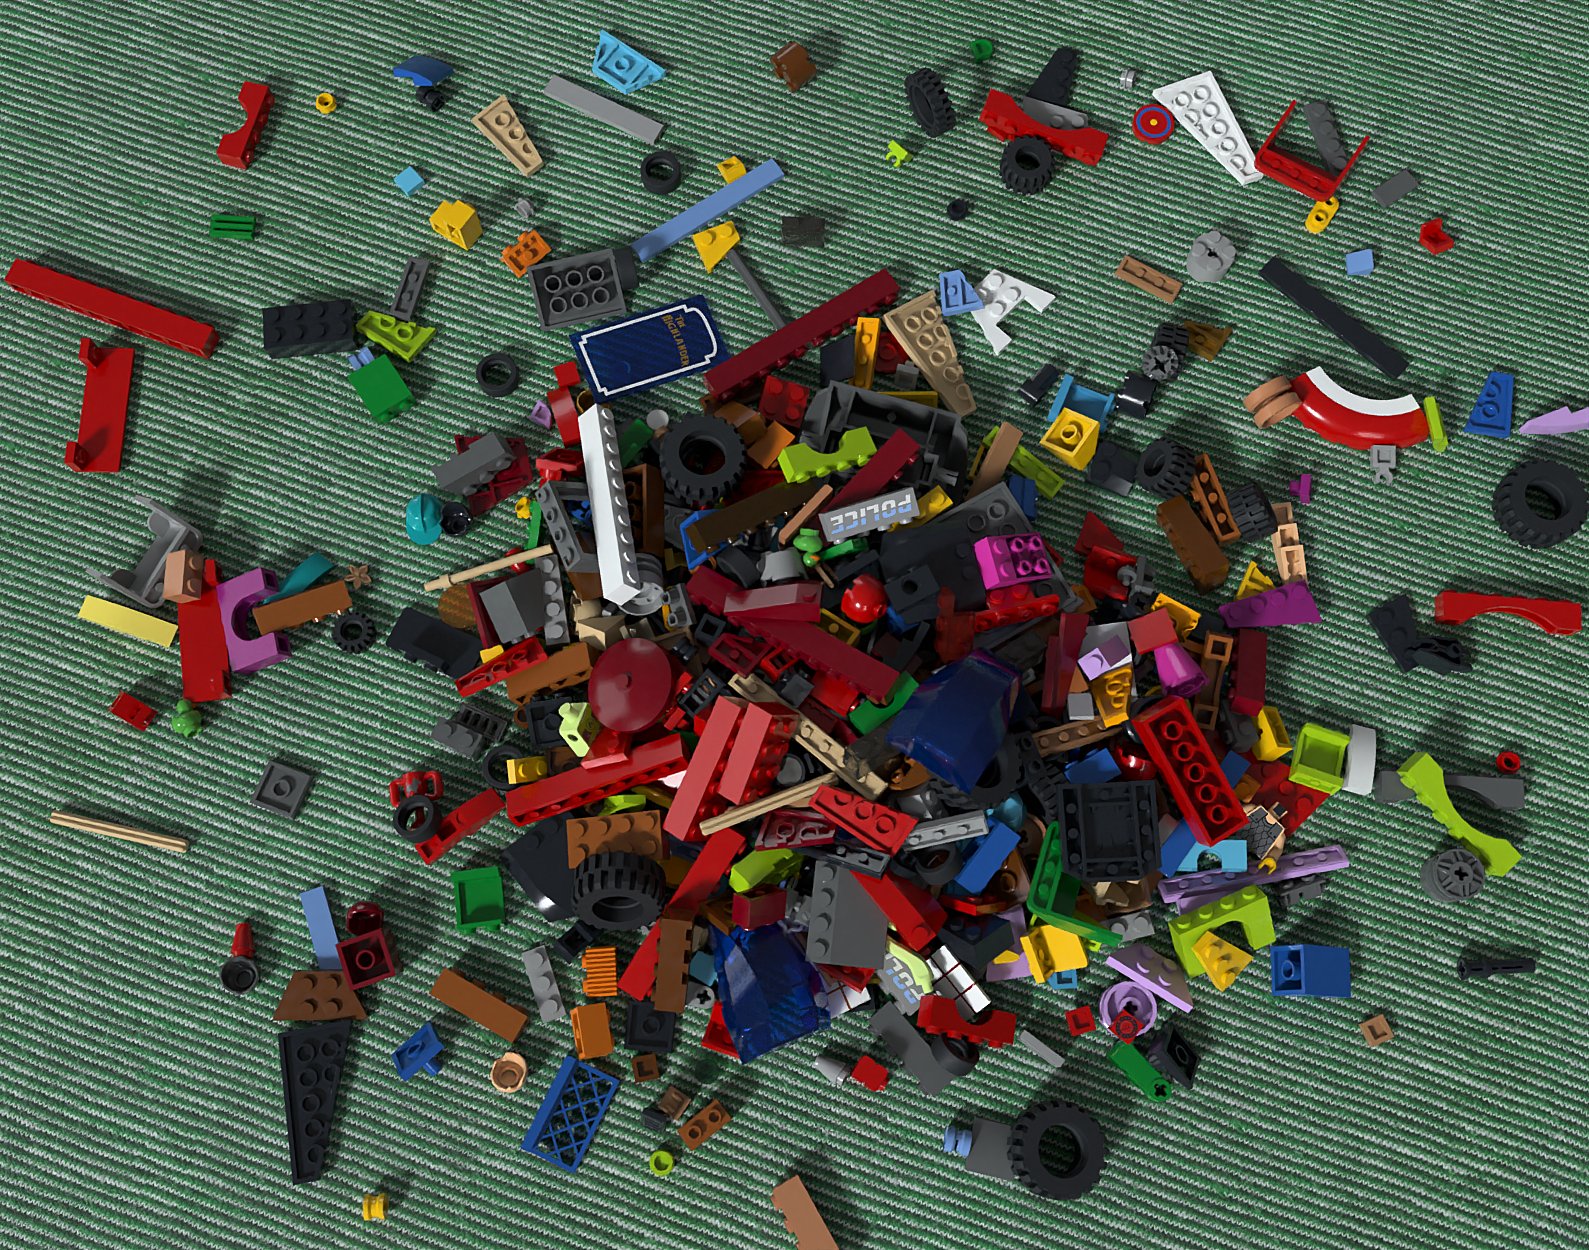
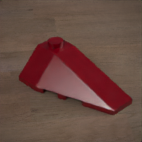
M800 579L727 593L724 616L820 622L825 581Z

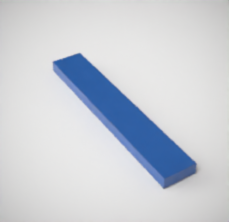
M1230 750L1220 764V767L1233 789L1251 763ZM1184 817L1160 849L1162 867L1157 870L1168 878L1173 876L1197 841Z

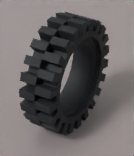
M927 67L908 75L905 78L906 82H904L906 87L904 91L908 95L906 100L910 102L908 106L910 110H913L914 113L912 115L914 118H917V124L921 125L922 131H926V135H930L931 138H936L953 129V126H955V116L953 115L955 110L951 107L953 105L952 100L948 99V96H950L949 92L944 90L946 86L944 83H940L941 78L936 76V72L931 71V68Z

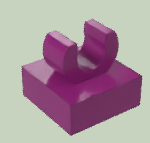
M1302 474L1301 482L1290 481V495H1300L1301 503L1310 504L1312 490L1311 474Z

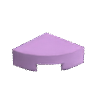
M539 400L529 419L531 422L550 430L552 425L551 412L547 405Z

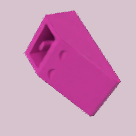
M1039 532L986 537L972 545L985 591L1052 577Z

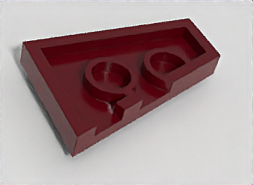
M776 808L767 812L755 843V849L758 852L834 843L839 825L823 814Z

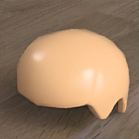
M506 1052L502 1058L495 1060L490 1074L492 1084L500 1092L513 1093L522 1088L529 1074L526 1060L518 1053Z

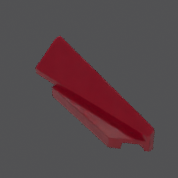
M1062 611L1059 634H1049L1041 716L1047 715L1061 721L1089 621V614Z

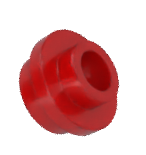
M1502 752L1496 758V766L1503 774H1514L1520 768V758L1513 752ZM1504 760L1509 761L1510 767L1505 765Z

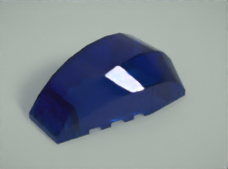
M983 646L978 647L948 664L919 685L897 715L884 741L970 795L995 759L1001 746L1024 672Z
M706 919L710 946L715 960L714 969L717 972L719 983L718 992L723 1006L721 1009L722 1016L742 1065L823 1033L831 1028L829 1002L819 973L810 962L805 961L806 956L776 923L756 927L752 931L744 930L739 926L727 936Z

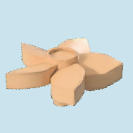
M350 565L351 574L344 578L346 582H353L356 590L361 587V582H372L370 577L366 575L368 565L361 566L359 569Z

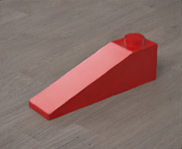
M890 868L887 869L882 880L849 870L909 947L917 952L937 935L948 917V914L932 895L909 880L894 874Z

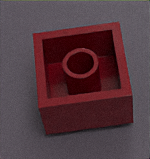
M389 925L335 944L350 991L404 972Z

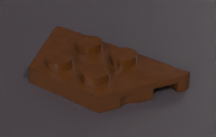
M343 969L296 970L273 1015V1021L368 1019L369 1012L367 1009H364L357 989L349 990Z

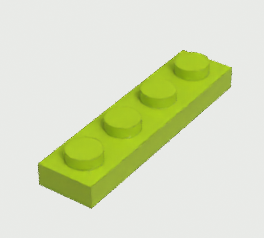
M997 425L981 443L988 450L1000 429ZM1018 443L1007 466L1023 479L1035 480V489L1051 500L1065 481Z

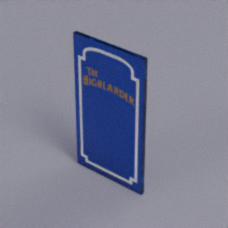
M703 294L569 335V341L572 344L594 402L598 405L713 369L731 358Z

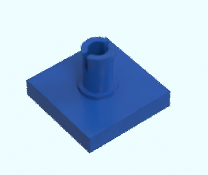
M428 1021L391 1054L399 1076L406 1082L422 1067L431 1076L436 1075L443 1065L434 1056L444 1048V1045L435 1026Z

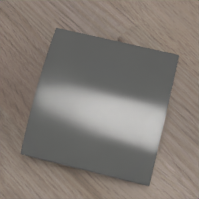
M974 1116L971 1128V1147L966 1157L964 1169L1014 1182L1015 1175L1010 1168L1014 1166L1013 1161L1007 1158V1152H1011V1145H1007V1137H1012L1013 1131L1010 1130L1012 1125Z

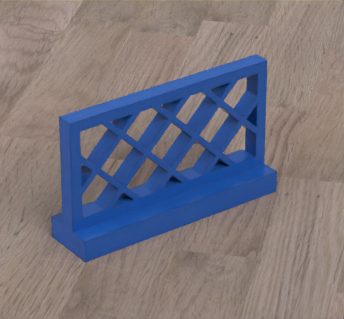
M566 1054L520 1145L521 1149L529 1153L531 1152L571 1173H575L620 1080ZM580 1066L588 1071L590 1080L576 1085L573 1075L577 1067ZM591 1072L600 1077L593 1079ZM572 1079L573 1086L567 1088ZM601 1079L612 1082L609 1091L598 1096L594 1082ZM591 1083L595 1097L581 1102L577 1088ZM575 1089L579 1103L564 1108L562 1101L564 1093ZM605 1097V1099H604V1101H603V1103H602V1105H601L599 1099ZM597 1100L599 1106L597 1115L587 1119L583 1105ZM559 1103H560L562 1109L556 1111V1109H557V1107H558V1105H559ZM580 1106L584 1120L570 1125L566 1111ZM563 1112L567 1126L553 1131L550 1123L552 1117ZM594 1120L591 1128H589L588 1122ZM585 1123L588 1131L586 1138L575 1142L571 1128ZM549 1126L550 1132L544 1134L547 1127ZM569 1130L572 1143L558 1148L554 1134ZM552 1136L555 1150L545 1153L537 1149L541 1139ZM582 1144L578 1152L576 1145ZM574 1147L576 1158L572 1166L562 1161L560 1151ZM557 1153L558 1159L551 1155Z

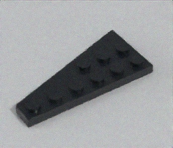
M352 1019L278 1033L293 1185L321 1180L353 1024Z

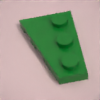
M537 497L531 500L529 507L532 518L527 525L529 541H526L524 552L544 545L547 529L543 524L546 523V519ZM533 558L527 560L526 563L535 565V560Z

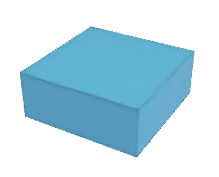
M410 166L394 178L395 183L408 197L425 185L424 180Z

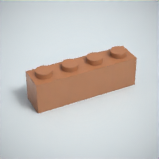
M798 1173L772 1189L774 1195L770 1199L777 1211L782 1209L786 1218L783 1219V1223L789 1233L794 1232L799 1240L795 1243L798 1250H840Z

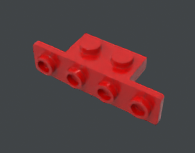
M1027 582L985 592L987 610L967 615V631L969 634L1057 613L1059 610V596L1055 593L1035 598Z

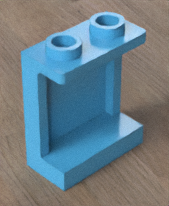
M1065 374L1047 420L1054 423L1065 407L1100 423L1099 432L1104 433L1108 424L1105 417L1107 414H1112L1116 402L1112 401L1115 394L1110 393L1109 396L1097 393L1072 383L1074 377Z

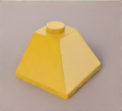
M1064 407L1039 443L1065 464L1083 471L1095 454L1100 423Z

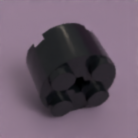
M1128 370L1124 379L1125 384L1119 390L1114 411L1144 421L1159 380H1151L1146 374Z

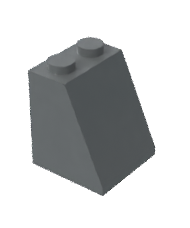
M539 567L479 593L502 644L510 640L512 644H515L525 638H529L538 634L537 628L545 625L542 577Z

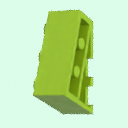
M786 848L758 852L755 849L732 867L728 884L736 892L769 883L776 886L800 871L805 855Z

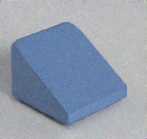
M1372 249L1346 254L1345 256L1347 275H1369L1374 268Z

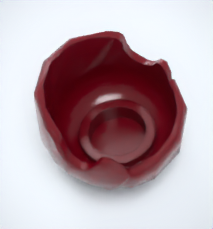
M368 900L356 902L347 912V929L352 934L359 936L382 928L384 920L383 908L378 903Z

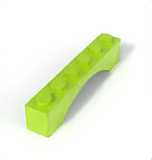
M1415 752L1396 771L1402 777L1400 779L1401 782L1416 792V798L1433 811L1432 815L1437 821L1442 824L1444 823L1448 827V833L1465 846L1464 850L1473 853L1479 858L1486 874L1503 877L1522 858L1506 839L1485 835L1472 828L1460 817L1447 795L1442 768L1427 752Z

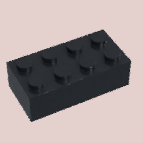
M351 299L262 308L264 349L271 359L359 350L358 331L356 329V324L358 323L357 310Z

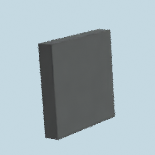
M270 759L249 803L295 820L314 776Z

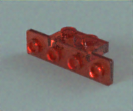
M942 586L941 595L938 597L940 613L936 619L938 637L934 641L936 659L933 660V670L943 665H949V660L972 658L976 615L973 611L953 613L955 595L947 586Z

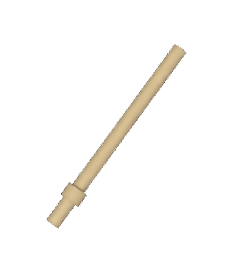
M547 544L452 575L450 573L444 574L439 579L424 583V587L427 592L441 587L444 589L454 586V583L553 553L554 548L552 544Z

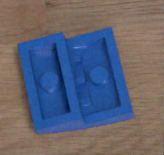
M413 56L393 68L394 77H413L414 86H433L454 73L453 68L449 65L425 56Z

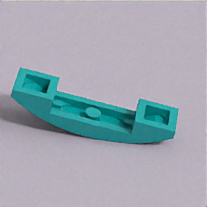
M319 552L313 554L297 566L278 585L280 593L268 597L263 604L310 589L316 582L320 583L335 566Z

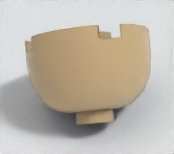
M573 590L574 595H571L569 620L572 619L574 626H570V631L573 636H579L578 620L601 618L605 607H602L599 597L582 602L577 591Z

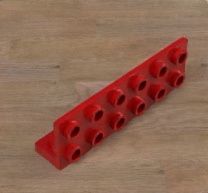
M81 338L78 359L87 367L79 434L77 442H67L64 463L75 472H120L135 350L133 348H99L90 338Z
M215 559L205 560V568L202 571L201 599L186 603L177 602L183 699H188L192 703L232 698L229 652L225 642L226 636L221 620L222 615L216 588L217 585L224 583L223 567Z

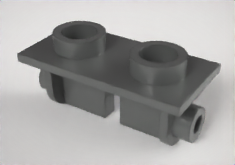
M1310 874L1295 880H1283L1279 882V885L1273 886L1271 889L1279 894L1276 897L1278 905L1287 907L1301 902L1299 893H1302L1304 900L1321 896L1325 892L1322 883L1326 882V880L1317 874Z

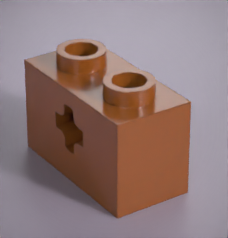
M717 1098L678 1129L677 1132L690 1150L693 1151L733 1118Z

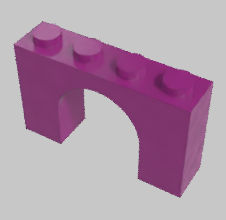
M260 567L216 586L232 672L248 675L292 657L288 635L272 632L252 640L246 628V620L250 609L258 601L280 593L275 571Z

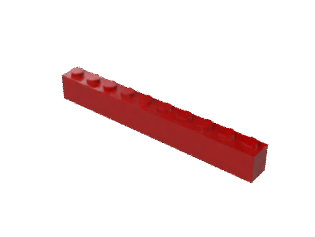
M16 258L4 279L13 290L206 359H210L220 339V336L215 331V327L210 323L196 322L188 315H176L175 312L168 308H156L155 305L148 301L139 302L128 294H123L122 296L111 288L97 287L96 284L88 280L80 281L69 273L60 274L49 266H45V268L40 267L29 259L23 261Z

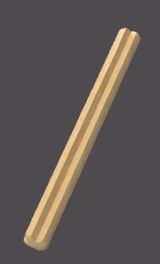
M834 771L705 820L700 823L702 834L706 836L810 796L816 792L822 782L836 786L839 784L838 775Z
M54 810L50 817V822L182 853H185L189 846V841L58 810Z

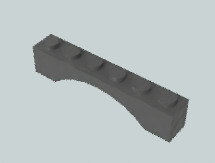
M1382 768V771L1374 774L1375 802L1399 804L1409 799L1416 792L1401 782L1400 779L1402 777L1396 772L1397 768ZM1443 771L1446 789L1458 790L1469 794L1483 802L1491 810L1517 811L1525 808L1523 779H1514L1513 775H1500L1499 778H1492L1491 774L1487 773L1467 776L1466 772H1453L1452 775H1444Z

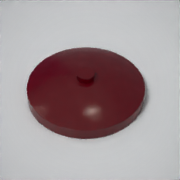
M642 638L625 639L609 647L595 663L588 684L589 703L596 718L606 727L622 733H636L653 726L666 713L674 697L676 673L673 662L663 648Z

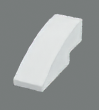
M1352 724L1349 733L1351 741L1347 744L1343 765L1345 774L1342 790L1367 795L1371 793L1374 778L1376 732L1374 729Z

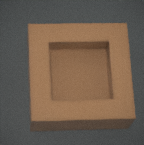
M1383 1014L1376 1015L1358 1024L1370 1047H1374L1394 1037Z

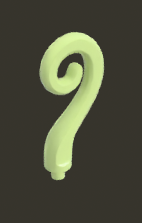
M888 920V927L894 931H897ZM887 934L886 951L908 965L916 986L922 985L924 994L934 991L931 981L935 980V977L926 960L920 954L897 942Z

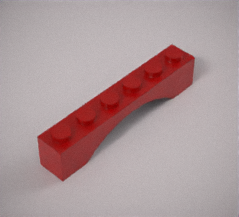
M992 88L979 117V121L984 122L988 126L1002 129L1006 133L1015 134L1022 138L1025 135H1028V138L1036 136L1039 141L1043 139L1045 145L1049 144L1051 149L1096 166L1101 158L1109 136L1091 127L1079 130H1061L1045 126L1025 114L1010 95Z
M1453 589L1444 590L1435 597V624L1458 626L1467 619L1480 614L1503 612L1528 619L1540 626L1548 634L1572 636L1582 630L1581 603H1572L1568 599L1549 601L1545 597L1526 599L1522 595L1503 597V594L1499 593L1480 595V592L1476 591L1465 594L1458 593L1457 590Z

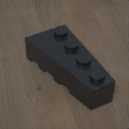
M943 905L940 906L948 914V917L937 935L930 940L940 947L946 944L955 956L978 970L1015 944L1010 920L990 914L974 916Z

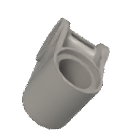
M689 980L686 1005L703 1009L713 1007L714 1002L717 1001L716 992L710 987L696 984L694 981ZM708 991L707 995L711 996V1000L706 1001L703 1005V1000L699 999V995Z

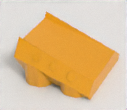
M1160 592L1147 614L1166 608L1170 620L1174 621L1175 626L1173 628L1178 642L1184 647L1186 638L1192 629L1196 627L1201 614Z

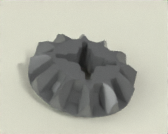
M1167 346L1152 347L1142 358L1144 374L1151 380L1162 381L1166 378L1170 379L1177 371L1178 357ZM1155 357L1159 359L1161 362L1164 360L1166 361L1164 363V370L1161 369L1159 366L1156 368L1154 367L1156 365Z

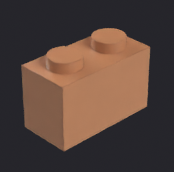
M186 549L167 554L163 591L164 599L179 603L201 599L204 555Z

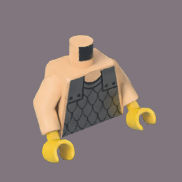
M1278 802L1268 811L1260 804L1257 806L1252 803L1241 805L1250 823L1234 833L1241 837V840L1247 841V846L1263 860L1258 865V868L1261 869L1264 865H1267L1269 867L1267 875H1270L1276 869V862L1283 852L1286 839L1284 834L1285 828L1278 821L1288 811Z

